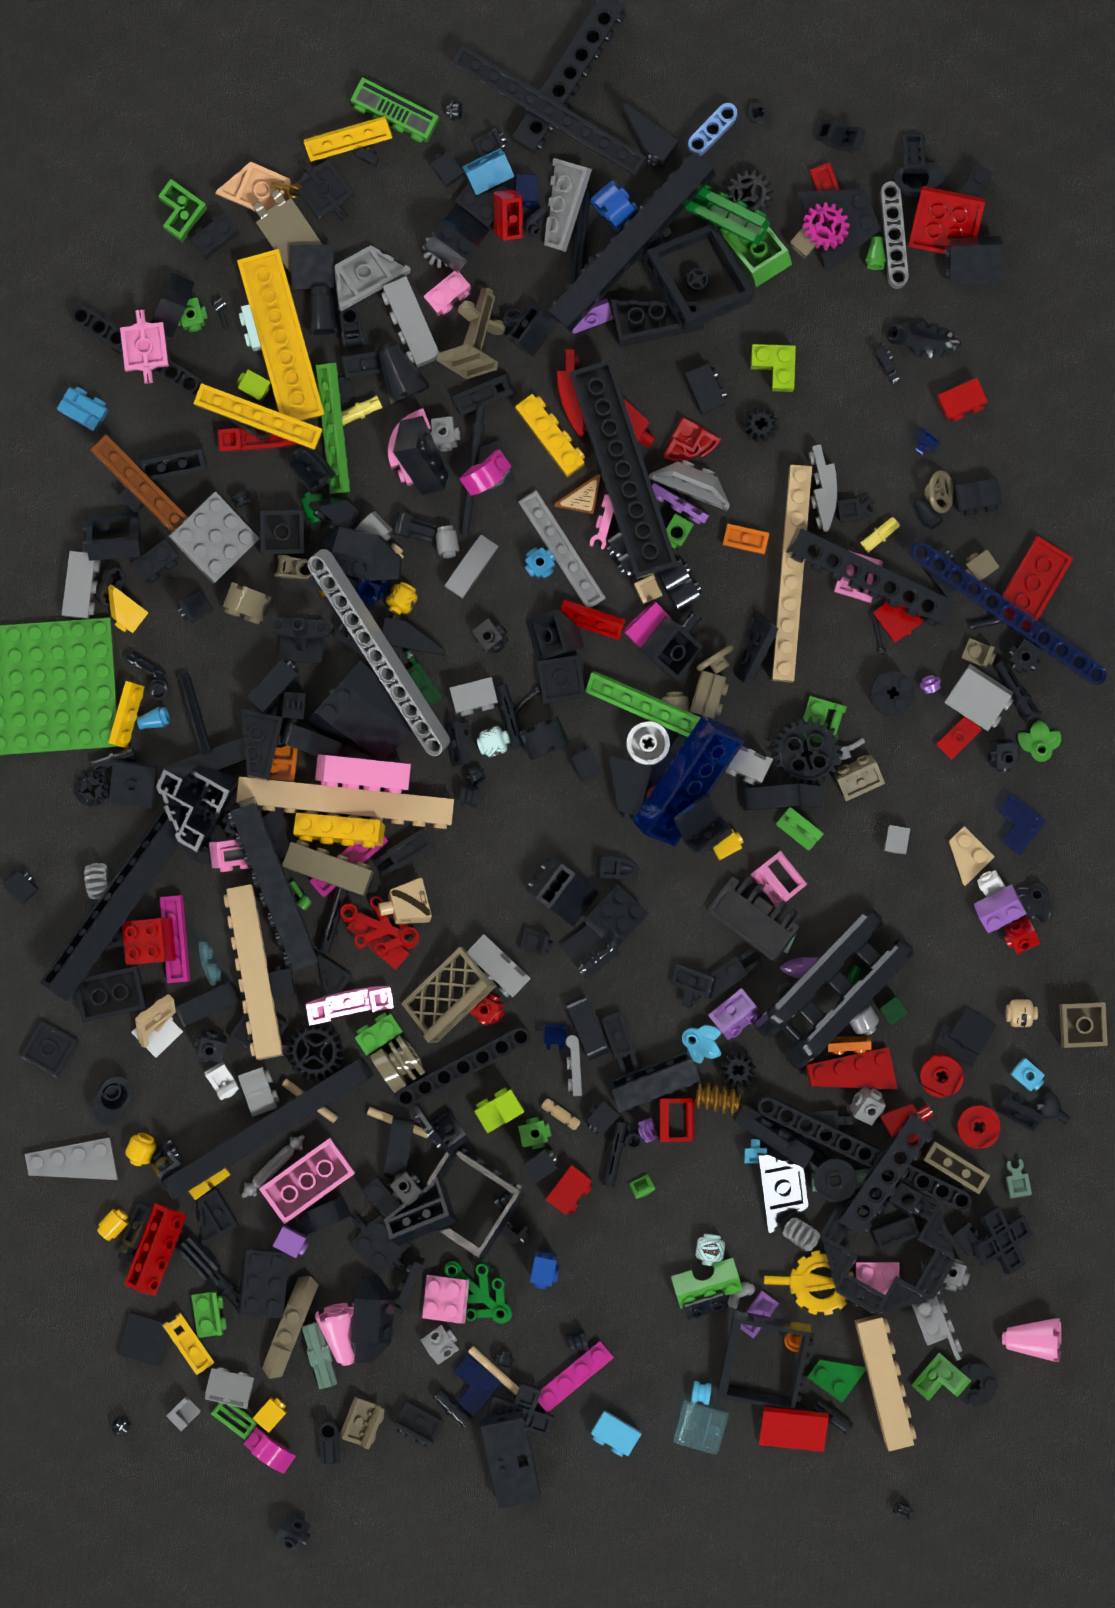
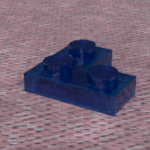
M1010 795L998 811L999 814L1015 825L1002 843L1018 855H1021L1046 820L1012 795Z
M469 1355L466 1356L454 1371L456 1375L470 1385L458 1401L459 1405L472 1416H475L501 1382Z

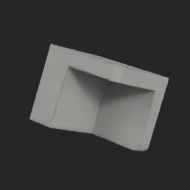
M890 825L883 851L905 855L910 828Z
M186 1395L166 1416L182 1431L201 1410Z

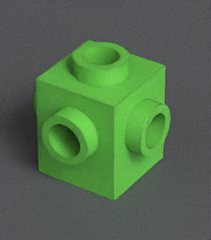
M198 297L188 300L178 326L182 325L184 330H189V332L201 330V326L205 325L204 319H208L205 306H200Z
M535 1117L527 1119L526 1124L518 1125L523 1147L532 1146V1149L545 1147L544 1143L548 1142L547 1137L551 1136L549 1124H544V1120L539 1121V1118ZM532 1130H538L539 1136L533 1137L531 1135Z

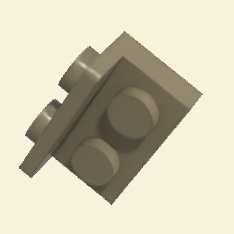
M872 755L861 756L857 761L849 765L845 764L838 767L836 773L832 772L845 801L885 784L877 762Z

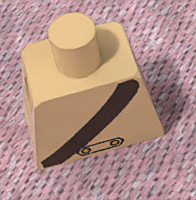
M422 878L391 889L388 894L389 901L378 903L380 915L393 914L395 924L430 922L432 917Z

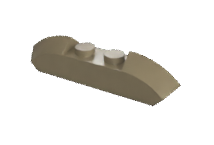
M311 1276L298 1277L283 1318L280 1321L262 1367L269 1379L283 1376L318 1288V1284Z

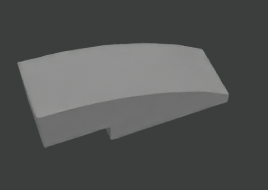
M480 535L445 584V588L463 599L499 546L483 535Z

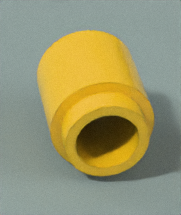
M112 1209L100 1222V1227L97 1229L98 1233L108 1241L112 1238L115 1239L129 1224L127 1221L128 1215L121 1209Z

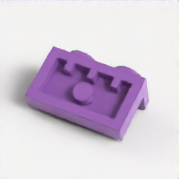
M741 988L708 1016L727 1040L738 1036L748 1024L754 1023L761 1012Z

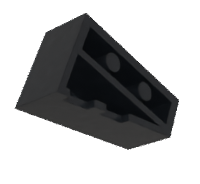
M419 416L400 421L393 449L394 455L421 495L445 490L448 472L424 417Z
M435 1177L432 1183L425 1189L419 1190L416 1196L408 1203L402 1204L384 1219L389 1239L397 1246L457 1222L446 1185L438 1177Z

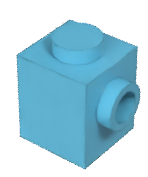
M1022 1058L1010 1072V1075L1028 1091L1033 1089L1037 1091L1044 1083L1042 1078L1045 1075L1026 1058Z

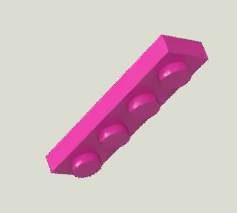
M384 836V839H383V846H384L387 842H389V841L386 839L385 836ZM354 844V846H349L340 855L349 858V863L357 865L358 862H366L382 846L365 848L360 844ZM314 878L309 881L323 898L336 888L334 885Z
M183 895L160 897L161 918H172L176 954V961L165 962L167 983L190 981Z
M601 1341L597 1342L542 1388L538 1403L548 1413L614 1358Z

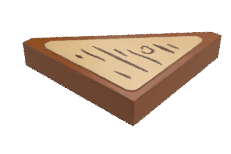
M596 475L557 501L554 507L593 515L601 475Z

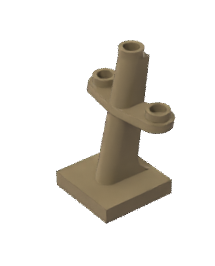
M489 288L481 289L476 307H474V303L464 301L458 308V313L470 322L463 345L438 353L437 361L465 379L495 371L498 367L496 360L482 352L486 331L494 335H502L506 329L502 321L490 320L495 296L493 295V290Z

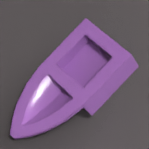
M794 958L781 965L780 969L789 976L800 978L819 958Z
M652 1117L639 1122L640 1127H638V1131L646 1143L659 1138Z

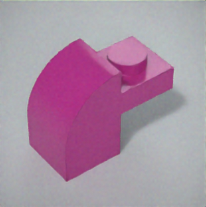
M499 449L494 451L481 464L472 466L459 479L472 496L494 486L504 478L503 474L512 466Z
M258 1427L254 1428L243 1444L256 1458L283 1474L296 1457L283 1444L274 1441Z

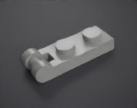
M570 1035L566 1039V1045L571 1048V1057H567V1070H572V1078L568 1079L569 1092L573 1091V1096H582L579 1040L575 1035Z

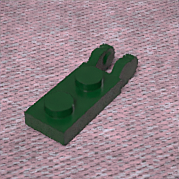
M409 649L405 651L407 659L413 664V667L407 670V672L431 707L441 701L442 697Z

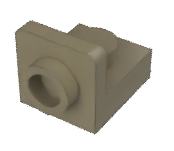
M969 638L961 659L986 668L988 664L992 665L996 653L993 650L995 647Z

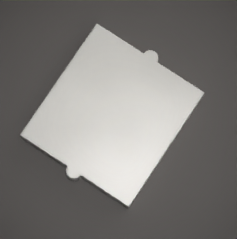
M173 1017L164 1024L159 1032L154 1030L147 1038L149 1044L146 1048L155 1058L183 1033L173 1021ZM136 1027L131 1033L138 1039Z

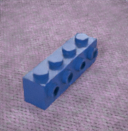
M535 1251L530 1275V1282L534 1283L533 1287L546 1289L547 1286H552V1282H557L559 1265L556 1264L557 1255Z

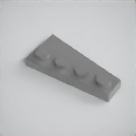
M553 158V166L555 168L554 176H551L550 185L553 186L552 197L549 198L548 203L550 216L547 217L544 245L566 252L592 169Z
M110 1137L25 1154L29 1176L118 1180Z

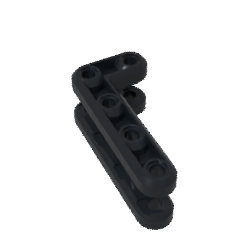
M866 909L796 983L756 1020L755 1028L763 1037L771 1038L777 1032L783 1030L795 1042V1045L786 1052V1060L794 1068H802L816 1058L913 956V947L904 939H897L893 943L894 946L884 954H879L868 943V939L872 936L871 933L883 924L882 916L875 909ZM853 954H857L869 966V969L864 973L865 976L855 984H852L840 972L844 965L843 962ZM826 983L841 995V998L836 1002L835 1008L828 1013H824L812 1002V998L816 995L815 992ZM797 1013H801L813 1025V1028L804 1035L790 1024V1019Z

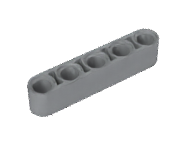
M889 181L883 185L880 191L887 278L892 288L900 289L905 286L909 276L901 190L895 182ZM885 189H894L896 196L892 198L887 197L884 192ZM894 209L898 217L891 219L887 216L886 212ZM892 230L897 231L900 238L892 240L888 233ZM892 252H899L902 259L900 261H893L890 254ZM893 274H902L904 281L900 283L895 282L892 277Z

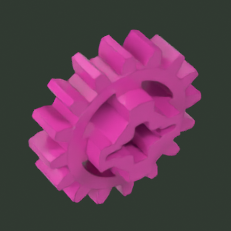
M827 202L823 204L822 208L819 204H816L814 209L810 208L808 210V215H805L803 219L806 223L802 225V229L807 230L804 237L810 236L809 244L816 242L817 249L820 245L824 246V250H827L829 245L835 249L837 243L842 244L844 241L843 237L846 238L849 233L846 230L850 224L845 223L848 216L841 215L842 208L838 211L835 210L836 204H833L831 208L828 207ZM816 217L817 223L812 226V221ZM839 226V233L836 236L835 229Z

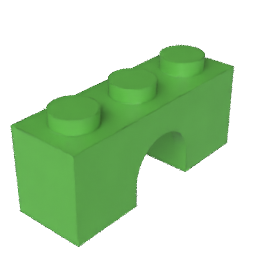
M731 1258L714 1263L713 1276L704 1281L695 1279L692 1270L671 1276L680 1309L684 1308L683 1304L720 1292H724L726 1296L742 1291L734 1259Z

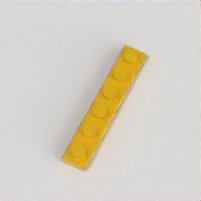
M202 383L194 401L196 406L313 450L316 449L323 431L319 427Z

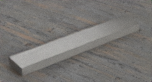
M537 490L518 501L543 542L556 558V562L585 607L592 608L606 598Z

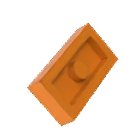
M727 524L723 546L764 555L769 533Z
M869 1035L835 1037L827 1046L828 1052L833 1054H843L845 1051L864 1053L866 1050H871V1039Z

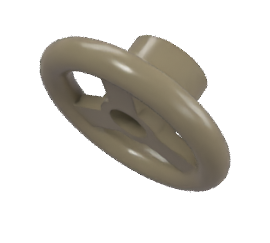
M943 470L936 471L925 488L926 499L930 501L931 506L938 513L947 512L954 500L952 479ZM945 481L948 488V494L946 493ZM938 499H943L945 502L943 507L938 505Z
M728 645L697 665L696 669L701 671L710 665L715 674L725 669L730 664L724 656L733 651V645Z

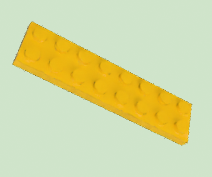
M279 249L237 260L279 413L300 421L325 415Z

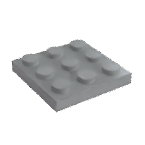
M216 491L169 535L172 541L212 583H215L260 539Z

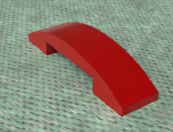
M240 428L218 430L220 452L300 445L273 434L269 440L260 441ZM257 429V434L264 435L267 433L263 430Z

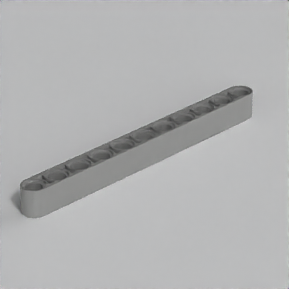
M325 549L319 550L308 560L310 572L425 751L431 756H438L450 743L448 734L332 553Z

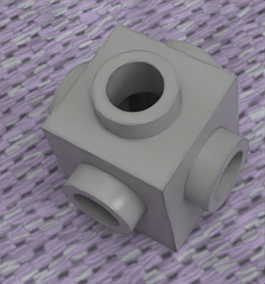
M453 417L431 419L432 430L429 431L439 451H450L453 447H457V440H460L459 427H456Z
M863 1087L854 1096L853 1102L850 1105L854 1118L872 1126L878 1116H881L885 1110L886 1105L882 1098L883 1095L876 1089L872 1088L870 1090Z
M955 1259L956 1262L943 1283V1288L956 1292V1289L962 1290L963 1285L967 1286L970 1278L967 1266L964 1265L963 1261ZM953 1273H957L955 1277H951Z
M442 1325L421 1339L425 1349L438 1365L459 1350L455 1344L457 1338L451 1330L446 1331Z

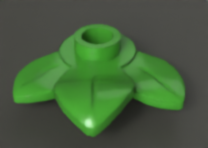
M1037 720L1032 725L1030 733H1018V742L1020 747L1024 751L1030 752L1036 761L1045 762L1051 758L1053 750L1059 747L1061 734L1060 731L1050 732L1048 726L1043 721ZM1039 748H1044V749L1046 750V752H1045V753H1039V752H1038V749H1039Z

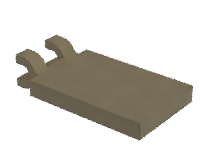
M276 189L270 193L276 205L266 211L262 203L258 201L252 207L261 218L256 221V224L273 249H279L282 262L291 274L290 246L322 245V243L292 198L285 201L279 190Z

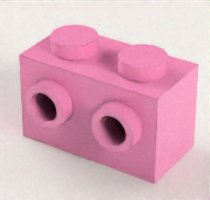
M454 271L424 295V300L437 316L440 314L445 315L453 308L452 305L456 301H462L470 294L471 286L460 272Z

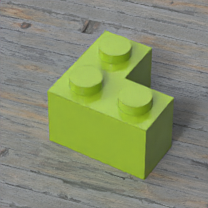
M752 345L751 369L772 370L771 391L793 392L796 346Z
M505 1087L494 1094L496 1098L490 1102L486 1098L476 1104L478 1109L474 1112L487 1134L525 1112L512 1088L507 1091Z

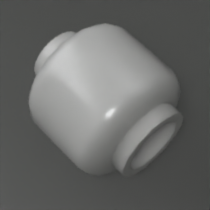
M866 1004L849 1024L855 1033L870 1035L876 1030L879 1018L872 1006Z

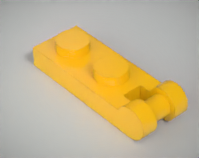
M179 1313L175 1316L176 1319L170 1323L167 1321L162 1326L195 1374L198 1375L214 1364V1361L182 1314ZM181 1325L184 1331L177 1335L174 1330Z

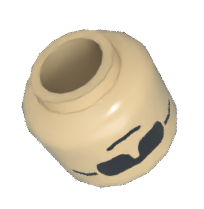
M1014 999L1009 1005H1006V1022H1010L1012 1027H1031L1033 1020L1038 1018V1009L1033 1007L1031 1000Z

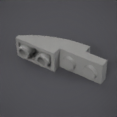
M820 444L812 446V452H809L810 463L815 465L817 473H814L816 486L820 485V489L814 490V496H810L812 508H817L818 517H815L818 530L822 529V533L825 534L830 528L836 508L837 478L834 463L825 464Z

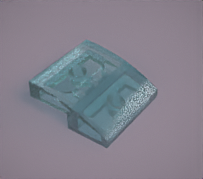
M684 1401L673 1443L718 1455L729 1413L690 1401Z

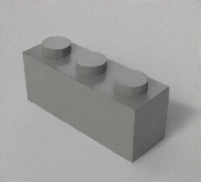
M69 552L62 616L90 619V615H94L95 602H92L93 594L97 593L98 581L94 580L95 572L99 573L100 560L89 561L88 553Z

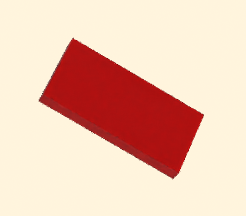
M1036 536L993 610L1028 632H1031L1074 558L1039 536Z

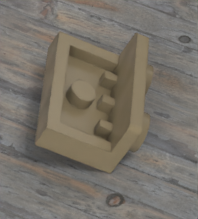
M354 1397L339 1437L370 1449L371 1444L376 1439L378 1426L384 1419L385 1409L376 1403Z

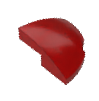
M682 416L670 438L663 457L678 462L683 460L690 461L691 457L698 455L703 457L718 445L721 438Z

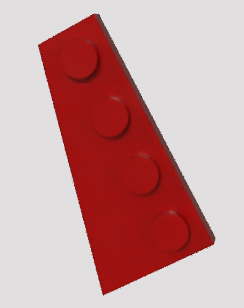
M889 1047L805 1065L809 1086L898 1089Z

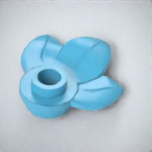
M704 1025L699 1029L688 1028L684 1031L682 1042L688 1048L694 1062L701 1064L704 1057L713 1059L721 1056V1051L715 1042L721 1034L718 1028ZM689 1037H695L696 1041H690Z

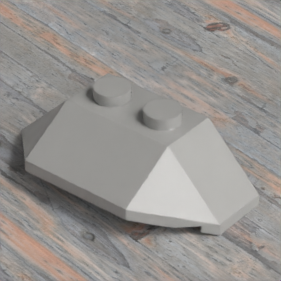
M683 460L682 463L675 462L649 474L651 482L725 511L729 509L730 504L719 479L714 476L715 473L711 470L703 468L700 471L694 468V464Z

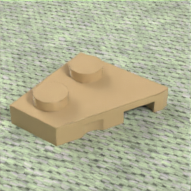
M965 826L948 841L964 886L994 858L992 853Z
M169 994L157 1000L153 1006L146 1011H142L135 1018L139 1043L144 1048L148 1046L147 1038L154 1030L159 1032L176 1012L174 999Z

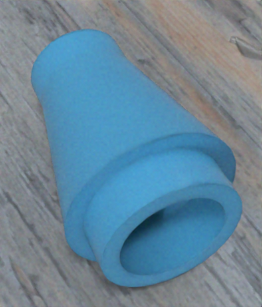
M159 706L137 717L139 729L166 727V724H170L167 708Z

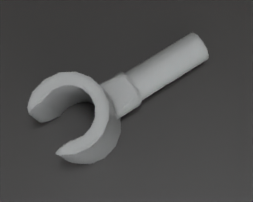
M861 738L849 746L838 749L843 752L842 757H839V759L851 758L850 750H854L864 744V739Z

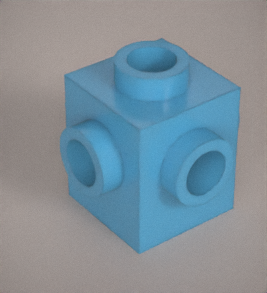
M535 547L526 554L528 558L525 559L527 565L524 568L531 577L535 575L537 579L540 577L545 579L554 572L555 564L553 561L556 558L549 549L545 551L543 547L539 550ZM538 558H542L544 560V564L542 566H538L536 564V560Z

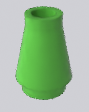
M871 238L865 260L867 268L872 270L884 269V265L887 263L884 238Z

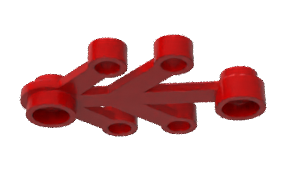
M379 896L372 897L369 903L370 908L375 910L379 921L358 913L356 906L353 904L342 906L340 917L344 922L356 921L376 929L355 937L354 945L359 949L364 948L367 943L386 935L396 938L386 943L379 942L375 945L374 953L379 957L384 956L387 951L399 946L413 948L419 942L420 936L415 928L409 927L408 924H398L400 928L398 929L391 925L387 915H380L379 907L372 904L374 900L383 903L382 898ZM349 911L352 913V916L346 917L344 913ZM410 935L412 940L406 941L405 936ZM361 938L365 943L358 944L357 939ZM382 946L385 951L378 952L377 947Z

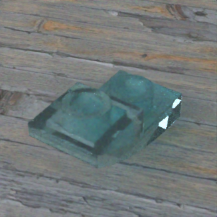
M199 942V954L204 973L211 985H217V981H221V968H217V964H209V959H213V947L209 946V942Z

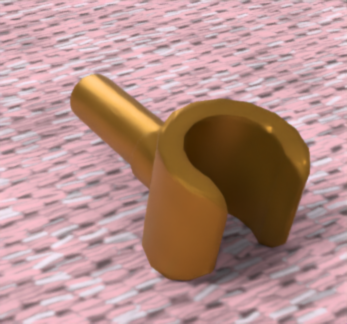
M275 182L271 183V187L287 192L290 198L301 196L294 192V188H302L300 184L287 186Z

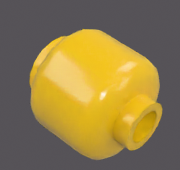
M138 1133V1135L130 1138L125 1154L130 1159L131 1164L142 1166V1164H149L151 1162L157 1145L152 1136L146 1133Z

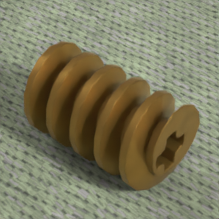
M699 1081L695 1102L698 1109L704 1103L705 1110L707 1111L713 1105L714 1112H717L719 1107H722V1114H725L730 1109L731 1116H734L739 1107L742 1090L736 1095L734 1088L727 1093V1087L723 1086L719 1092L718 1085H714L712 1090H710V1083H706L704 1088H702L701 1081Z

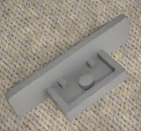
M936 1295L933 1300L912 1305L927 1345L948 1338L956 1359L960 1360L959 1352L963 1350L959 1340H954L952 1336L955 1329L951 1320L947 1321L944 1314L948 1313L944 1301L939 1302Z

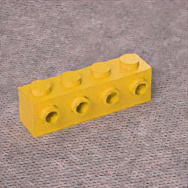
M531 394L515 406V410L568 478L584 466L582 459L585 456L578 447L574 449L569 443L572 439L565 430L561 432L557 427L559 422L552 413L547 414L544 410L546 405L539 396L535 398Z
M296 813L293 834L302 842L317 840L323 844L339 842L344 846L360 844L365 848H375V846L383 847L385 825L380 820Z

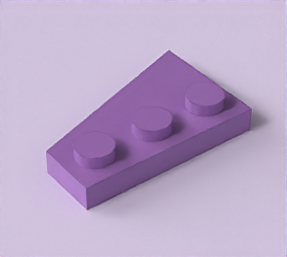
M653 483L652 488L657 500L663 502L665 499L671 503L670 507L679 513L685 511L690 514L689 519L698 524L701 522L706 523L710 516L709 514L657 483Z

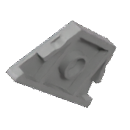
M371 245L341 261L334 267L339 310H345L381 290L384 285L408 275L411 269L407 265L402 266L394 261V258L387 254H382L380 250Z

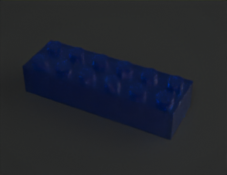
M702 716L634 818V824L644 835L676 846L681 839V835L674 822L675 816L703 795H710L745 742L744 739L733 728Z

